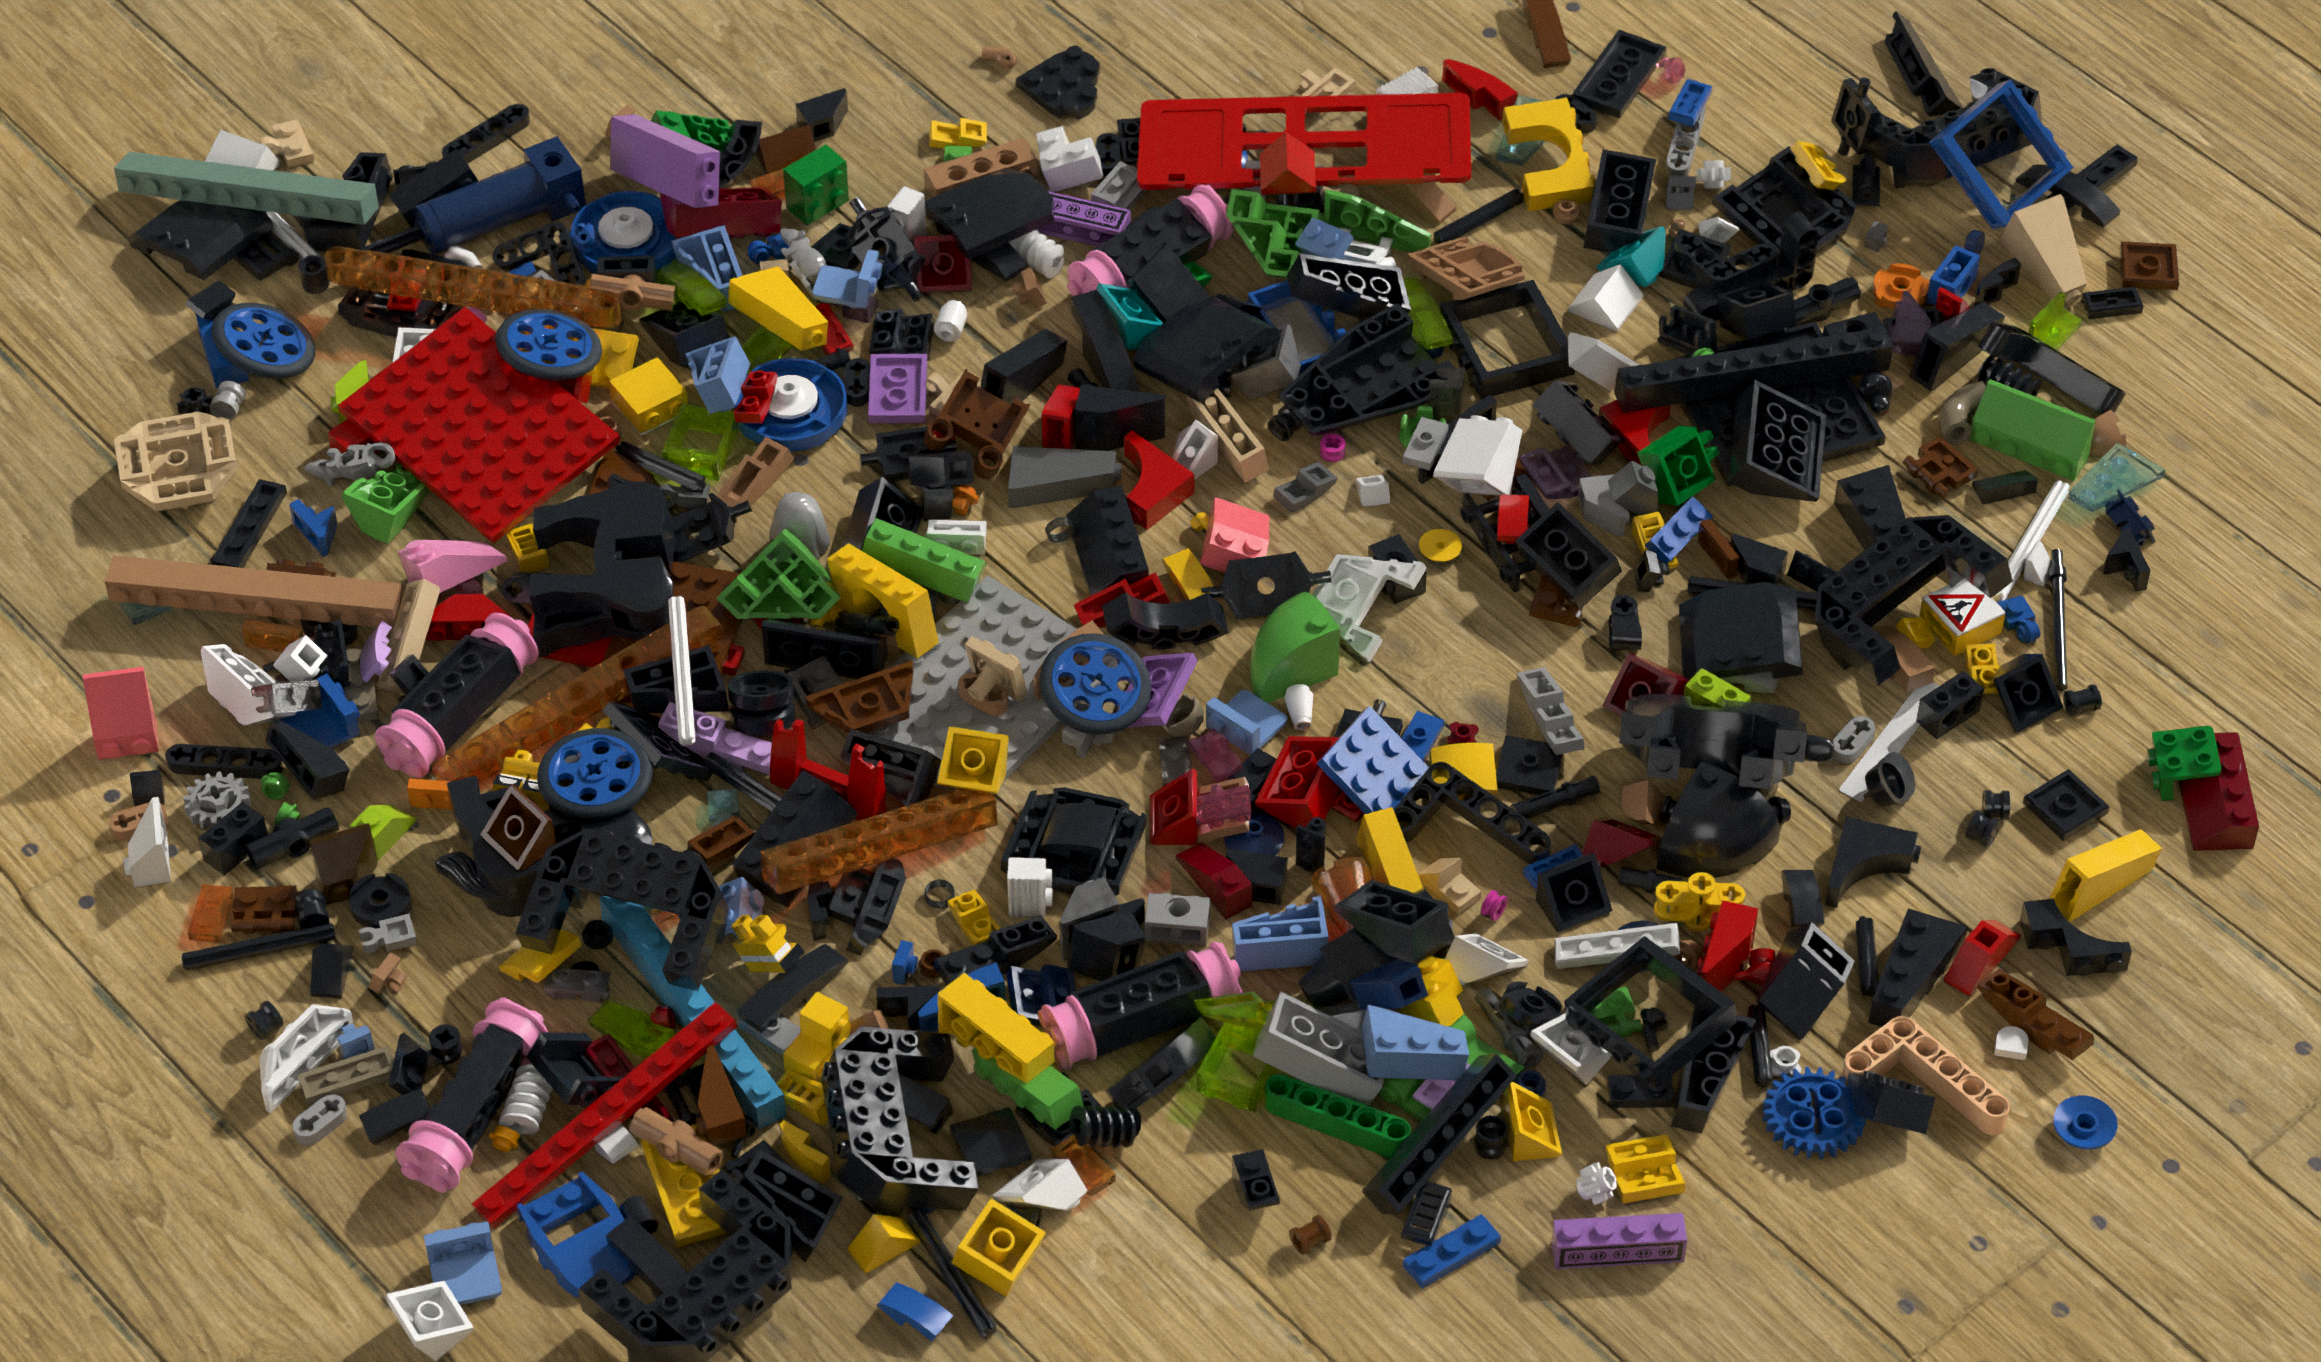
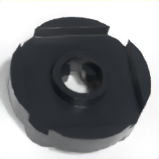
M375 873L366 875L359 879L350 890L349 905L351 914L358 923L366 927L378 929L380 928L379 921L408 914L412 908L407 883L401 877L392 873H385V876L375 877ZM384 897L386 898L385 902L381 904H376L374 901L375 898L380 900Z
M1512 982L1507 985L1499 1008L1502 1012L1509 1014L1520 1022L1521 1028L1531 1033L1532 1030L1563 1015V1013H1560L1562 1009L1561 1002L1548 990L1540 986L1533 990L1526 988L1527 982Z

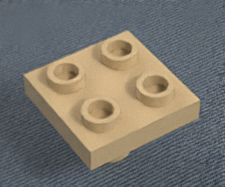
M971 636L965 643L971 672L979 674V677L967 689L970 696L982 702L994 685L998 684L1007 690L1011 698L1021 702L1027 695L1021 663L1018 658L1010 653L1004 654L997 650L987 640L980 641Z

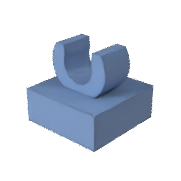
M351 1023L341 1028L343 1035L338 1036L337 1040L343 1060L375 1050L371 1032L366 1025L356 1029L355 1025Z

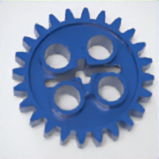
M1806 1067L1804 1074H1800L1797 1069H1793L1792 1078L1783 1073L1781 1082L1774 1080L1772 1090L1767 1089L1766 1098L1764 1099L1762 1109L1764 1111L1763 1122H1767L1766 1131L1774 1132L1773 1141L1776 1142L1783 1139L1782 1149L1784 1150L1790 1146L1795 1147V1156L1801 1150L1806 1151L1807 1159L1811 1158L1813 1152H1817L1819 1158L1823 1159L1824 1153L1827 1151L1831 1156L1836 1157L1837 1148L1846 1153L1849 1144L1856 1145L1858 1136L1863 1135L1866 1119L1856 1115L1850 1086H1845V1076L1836 1080L1834 1079L1835 1071L1833 1070L1826 1076L1823 1075L1822 1067L1818 1068L1816 1074L1812 1073L1809 1067ZM1809 1091L1814 1094V1109L1811 1107L1812 1097ZM1815 1117L1818 1118L1817 1129L1820 1135L1815 1132Z

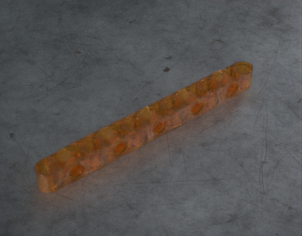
M333 247L327 250L324 256L327 277L335 284L509 314L533 309L555 310L575 316L589 326L614 328L621 322L620 299L612 291L370 250Z
M699 606L686 613L689 651L712 645L723 635V626L707 607ZM670 622L467 741L461 747L439 759L434 764L432 773L438 781L451 782L477 776L478 782H481L501 771L505 757L512 758L518 749L531 753L604 710L609 702L616 703L629 694L624 669L672 656Z

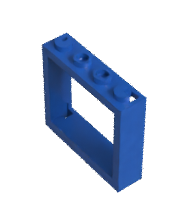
M2011 80L1997 84L1929 142L1992 230L2005 227L2015 211L2030 206L2074 168L2065 156L2067 153L2060 149L2054 141L2052 132L2044 127L2038 118L2036 110L2028 105L2022 96L2020 88L2017 89ZM1997 98L2001 100L2050 168L2044 176L2006 208L2003 207L1953 138V135Z

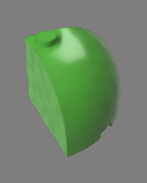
M1302 592L1282 603L1265 620L1255 638L1250 659V682L1254 695L1267 703L1283 698L1286 695L1287 688L1292 685L1304 684L1309 687L1338 675L1340 627L1323 604L1312 594Z

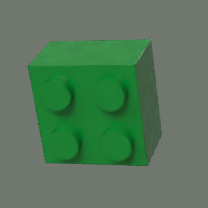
M827 144L783 169L786 209L806 226L849 201L847 162Z

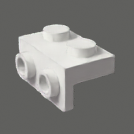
M929 520L926 538L969 555H985L987 524L986 521Z

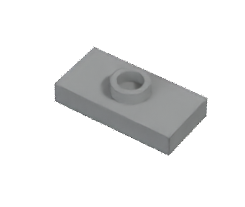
M1421 417L1403 455V463L1430 470L1448 433L1449 424Z
M781 1015L763 1033L757 1031L741 1018L738 1020L739 1028L782 1056L801 1032L800 1027Z

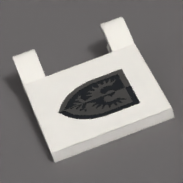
M1340 227L1341 230L1349 234L1351 233L1352 229ZM1382 237L1379 246L1353 240L1341 259L1379 264L1385 256H1391L1392 251L1390 249L1394 239Z

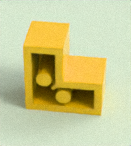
M1429 956L1421 960L1417 966L1420 969L1428 996L1402 1008H1396L1397 1013L1450 1027L1464 1014L1457 999L1463 988L1450 960Z
M816 992L799 1012L801 1032L783 1053L785 1073L787 1070H792L821 1083L824 1064L826 1061H829L835 1048L850 1036L851 1023L849 1022L847 1006Z

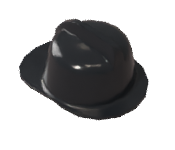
M1895 752L1883 757L1878 764L1867 771L1865 775L1867 791L1863 797L1872 798L1880 806L1903 804L1913 795L1916 785L1914 773L1907 760Z

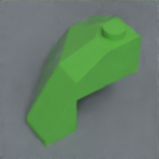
M1235 189L1231 190L1226 216L1267 276L1287 278V274L1299 253H1303L1295 246V243L1312 217L1322 222H1327L1319 210L1269 204L1264 201L1258 192Z
M785 528L716 599L737 619H820L841 596L823 566L809 549Z

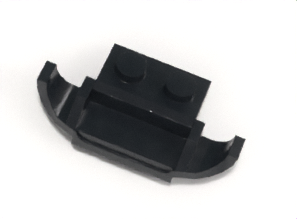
M883 852L876 872L846 862L827 912L829 917L855 926L846 950L857 955H861L871 942L879 939L887 931L907 878L905 877V869L902 862L889 856L887 853Z

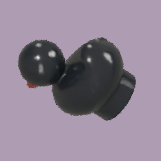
M1871 371L1861 379L1858 392L1864 402L1871 406L1874 413L1886 414L1890 410L1889 400L1893 393L1892 383L1883 373Z

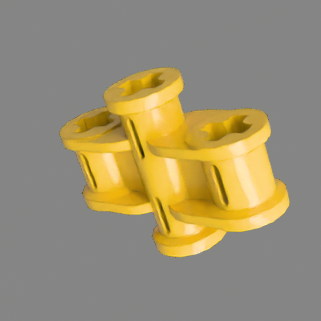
M1699 872L1691 875L1688 882L1664 881L1660 883L1656 888L1655 895L1658 900L1655 902L1653 910L1656 917L1662 921L1684 922L1687 929L1702 932L1710 926L1713 911L1719 912L1722 900L1742 904L1745 901L1746 894L1745 890L1738 884L1716 883L1711 875ZM1699 881H1702L1701 889H1699ZM1668 889H1670V895H1669V897H1667V890H1668ZM1730 891L1732 892L1731 899L1728 898ZM1668 905H1670V912H1669V913H1667V906H1668ZM1700 915V922L1697 924V916Z

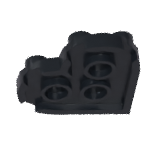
M1070 46L1066 51L1055 54L1015 78L1016 87L1055 117L1062 119V115H1076V119L1088 116L1095 110V103L1097 101V88L1095 85L1098 83L1100 63L1093 55L1082 51L1081 47Z

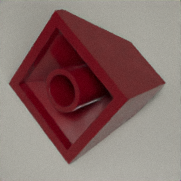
M951 235L921 236L911 239L917 252L926 257L915 279V284L920 292L972 290L971 259L968 260L957 249L955 239Z
M1628 653L1602 706L1622 716V712L1629 711L1625 709L1627 700L1644 694L1684 695V688L1689 680L1661 665Z
M1610 817L1593 820L1582 854L1595 853L1598 865L1606 867L1607 864L1618 863L1660 845L1663 837Z

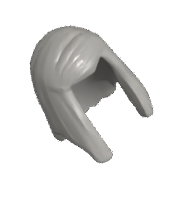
M801 492L786 493L779 500L769 531V539L772 542L787 528L818 560L820 554H825L830 545V538L821 509L817 501L809 494Z

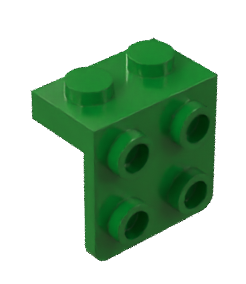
M2211 726L2152 732V748L2147 749L2149 767L2155 766L2156 772H2151L2154 790L2159 789L2161 801L2174 800L2173 781L2218 776L2221 773L2214 730Z

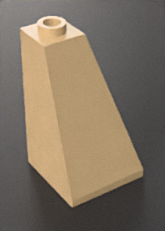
M2060 194L2015 211L1999 239L2001 244L2021 263V267L2055 306L2065 302L2067 304L2074 303L2082 296L2081 293L2087 281L2064 198Z

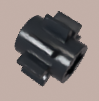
M191 387L185 390L183 394H179L180 402L177 403L179 414L202 412L211 415L210 404L212 396H207L204 388Z

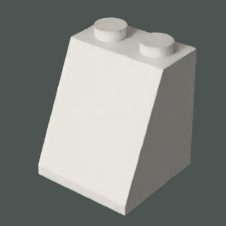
M1475 415L1471 416L1470 419L1459 418L1434 470L1433 477L1459 493L1510 495L1522 430L1513 424V420L1504 417H1497L1496 421H1490L1485 417Z

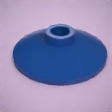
M2079 1095L2065 1099L2058 1105L2053 1117L2054 1128L2059 1137L2069 1145L2079 1149L2093 1150L2106 1146L2114 1139L2118 1128V1120L2112 1108L2102 1100L2092 1096Z

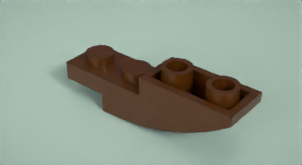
M2000 968L1978 984V990L1993 1008L2011 1026L2022 1029L2027 1034L2028 1040L2050 1055L2056 1050L2073 1061L2094 1044V1035L2046 1006V997Z

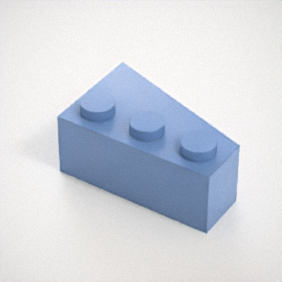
M725 226L671 241L677 264L723 312L736 309L728 303L729 280L742 276Z
M736 336L686 353L695 387L710 414L718 411L727 412L736 405L741 386L748 372L750 362Z
M1321 895L1313 897L1311 903L1299 907L1295 903L1286 906V911L1271 916L1266 912L1232 923L1233 956L1240 971L1313 966L1323 957L1319 949L1329 943Z
M1367 1005L1361 1034L1369 1077L1458 1080L1464 1073L1469 1057L1465 1031Z

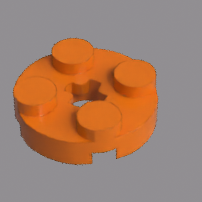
M1901 263L1892 264L1889 269L1883 272L1880 269L1875 274L1872 288L1875 302L1879 307L1883 308L1887 307L1908 313L1918 311L1919 306L1927 299L1929 280L1927 277L1924 279L1921 276V271L1914 266ZM1899 285H1903L1904 289H1899Z

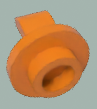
M961 484L960 487H953L954 499L952 507L955 508L954 513L965 516L969 505L978 503L979 497L975 494L976 490L965 484Z

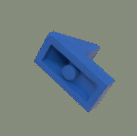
M300 499L290 503L289 507L293 524L322 557L328 555L337 529L335 507L331 506L316 514L311 507H306Z

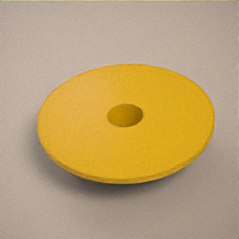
M1433 529L1421 536L1419 550L1429 560L1447 562L1455 559L1460 554L1462 542L1459 536L1450 530Z

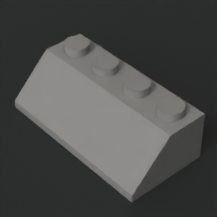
M1283 992L1279 993L1258 1036L1253 1056L1308 1084L1370 1106L1381 1090L1384 1078L1368 1076L1361 1031Z

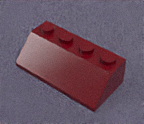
M765 187L719 189L718 205L693 208L660 193L667 230L676 239L723 225L731 238H744L745 234L769 237L771 233H780L782 200Z
M2239 732L2214 733L2221 773L2218 776L2178 781L2193 851L2254 849L2259 822Z

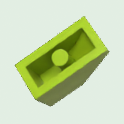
M366 360L360 361L334 384L335 396L330 397L332 413H338L340 424L347 420V418L339 412L338 405L370 381Z
M369 805L351 823L350 828L369 823L376 859L379 861L416 822V817L394 805Z

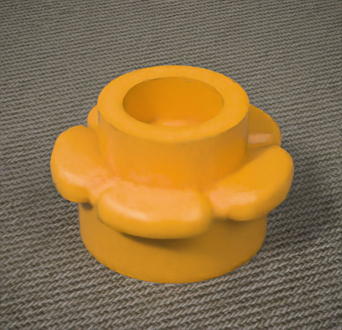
M497 1125L494 1132L489 1134V1138L493 1140L492 1146L499 1151L509 1153L511 1148H518L519 1144L517 1141L520 1135L511 1128Z

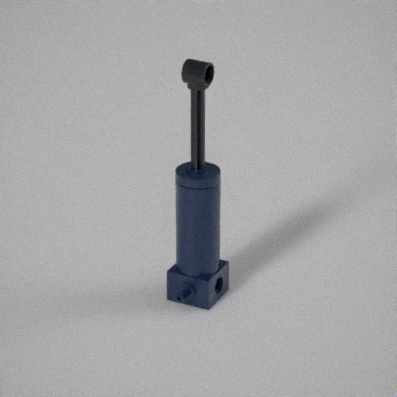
M558 136L523 149L525 163L414 206L415 227L329 261L326 257L318 255L304 257L298 266L303 289L310 294L322 293L329 288L330 282L335 280V274L420 240L432 255H436L449 250L451 246H459L544 211L552 222L576 213L586 205L581 168Z

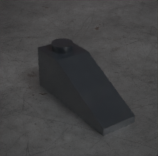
M277 718L271 719L265 740L266 743L313 800L344 791L350 769L334 749Z

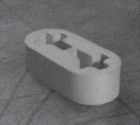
M1865 716L1854 717L1833 740V759L1841 764L1853 763L1871 744L1875 734V723L1873 720Z
M327 1095L300 1114L293 1122L296 1141L306 1146L313 1145L340 1126L348 1115L344 1099L339 1095ZM328 1109H331V1110H336V1109H338V1111L335 1112V1113H334L333 1111L327 1112Z

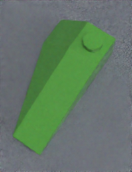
M1326 189L1324 206L1326 223L1339 229L1340 227L1352 229L1350 234L1354 237V240L1379 245L1382 237L1394 239L1391 248L1410 253L1431 247V233L1361 197Z
M399 463L396 465V469L387 473L383 470L376 472L375 477L366 480L361 478L356 480L342 493V499L362 533L373 537L377 541L388 544L401 532L431 490Z

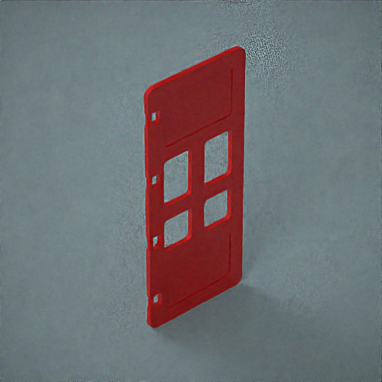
M1465 93L1147 100L1141 105L1137 185L1144 190H1167L1168 188L1194 189L1198 185H1210L1212 188H1253V186H1261V179H1254L1260 177V169L1242 168V152L1244 150L1266 149L1285 132L1309 148L1364 147L1367 149V164L1365 166L1315 167L1316 186H1338V184H1424V182L1465 183L1472 176L1470 98ZM1366 112L1367 128L1354 131H1306L1305 115L1307 113ZM1282 113L1286 115V130L1283 132H1243V116L1246 114ZM1423 174H1440V175H1426V176H1423ZM1350 175H1355V177H1338V176H1350ZM1169 179H1185V181H1169Z

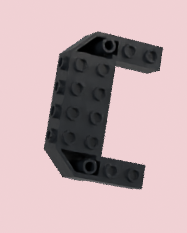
M1994 68L1983 69L1980 73L1970 77L1972 102L1968 103L1964 108L1948 111L1944 116L1934 120L1923 121L1921 125L1914 128H1909L1880 113L1867 154H1871L1875 159L1892 167L1894 187L1905 188L1906 185L1919 184L1921 187L1933 186L1954 176L1929 143L1997 84L2011 80L2017 89L2020 88L2023 98L2028 105L2036 110L2038 118L2042 123L2039 91ZM1999 98L1953 135V138L1975 168L2032 145Z
M1950 515L1906 518L1818 586L1815 621L1822 644L1843 670L1854 666L1879 686L1900 670L1901 667L1894 645L1871 627L1936 576L1951 588L1965 579L1989 598H1992L2013 582L2007 558Z
M601 828L596 829V831L584 829L546 849L515 932L522 947L552 954L569 906L583 909L590 892L678 914L680 921L662 971L668 984L694 991L699 990L715 943H723L729 912L723 894L700 854L691 850L675 851L662 843L646 844L634 836H625V838L614 836L610 831Z
M860 1026L835 1048L829 1061H826L824 1064L821 1079L838 1180L884 1216L900 1217L905 1207L966 1211L978 1190L974 1162L913 1158L898 1073L912 1080L942 1082L954 1061L950 1034Z
M722 1169L698 1189L701 1211L729 1233L731 1237L649 1306L644 1304L603 1268L578 1288L582 1311L627 1348L629 1362H707L792 1289L790 1224Z

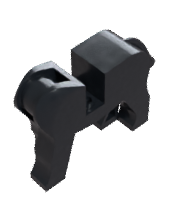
M611 474L608 478L607 490L578 496L557 505L534 508L533 532L538 550L548 549L567 541L583 544L594 548L596 571L594 575L530 574L529 598L534 612L533 639L538 647V657L548 656L565 647L584 645L611 636H622L637 640L652 639L670 629L668 600L674 597V587L669 574H672L676 537L665 494L659 487L648 482L630 481L617 474Z
M1644 694L1627 700L1625 709L1629 711L1622 712L1619 743L1631 755L1645 764L1647 777L1677 780L1679 767L1697 769L1703 761L1726 772L1740 773L1739 786L1770 789L1773 784L1781 782L1782 778L1794 773L1795 762H1804V760L1820 763L1828 762L1833 758L1834 744L1832 741L1824 737L1807 734L1806 723L1800 721L1799 711L1780 705L1721 700V706L1717 708L1691 705V696Z
M598 747L595 749V754H605L609 749L607 747ZM621 761L616 767L627 769L629 761ZM477 776L447 782L449 800L460 837L473 851L474 861L470 856L461 851L448 853L436 859L435 867L437 872L450 879L464 892L481 898L486 907L492 912L506 917L521 916L543 857L524 870L518 871L480 835L508 788L480 794ZM569 779L570 785H572V783L574 782L571 779ZM617 784L613 785L609 790L618 793L626 787ZM587 793L581 796L580 799L586 802L592 801L596 798V795ZM631 808L619 815L601 820L576 819L568 817L555 809L544 811L553 821L556 844L584 829L596 831V829L601 828L610 831L614 836L622 838L634 836L642 840L643 843L652 845L650 828Z

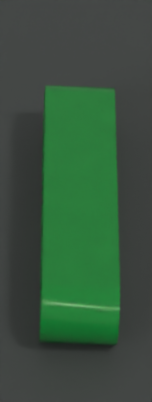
M1274 1074L1266 1080L1265 1108L1268 1112L1342 1141L1391 1158L1411 1134L1410 1124L1406 1120L1287 1075Z

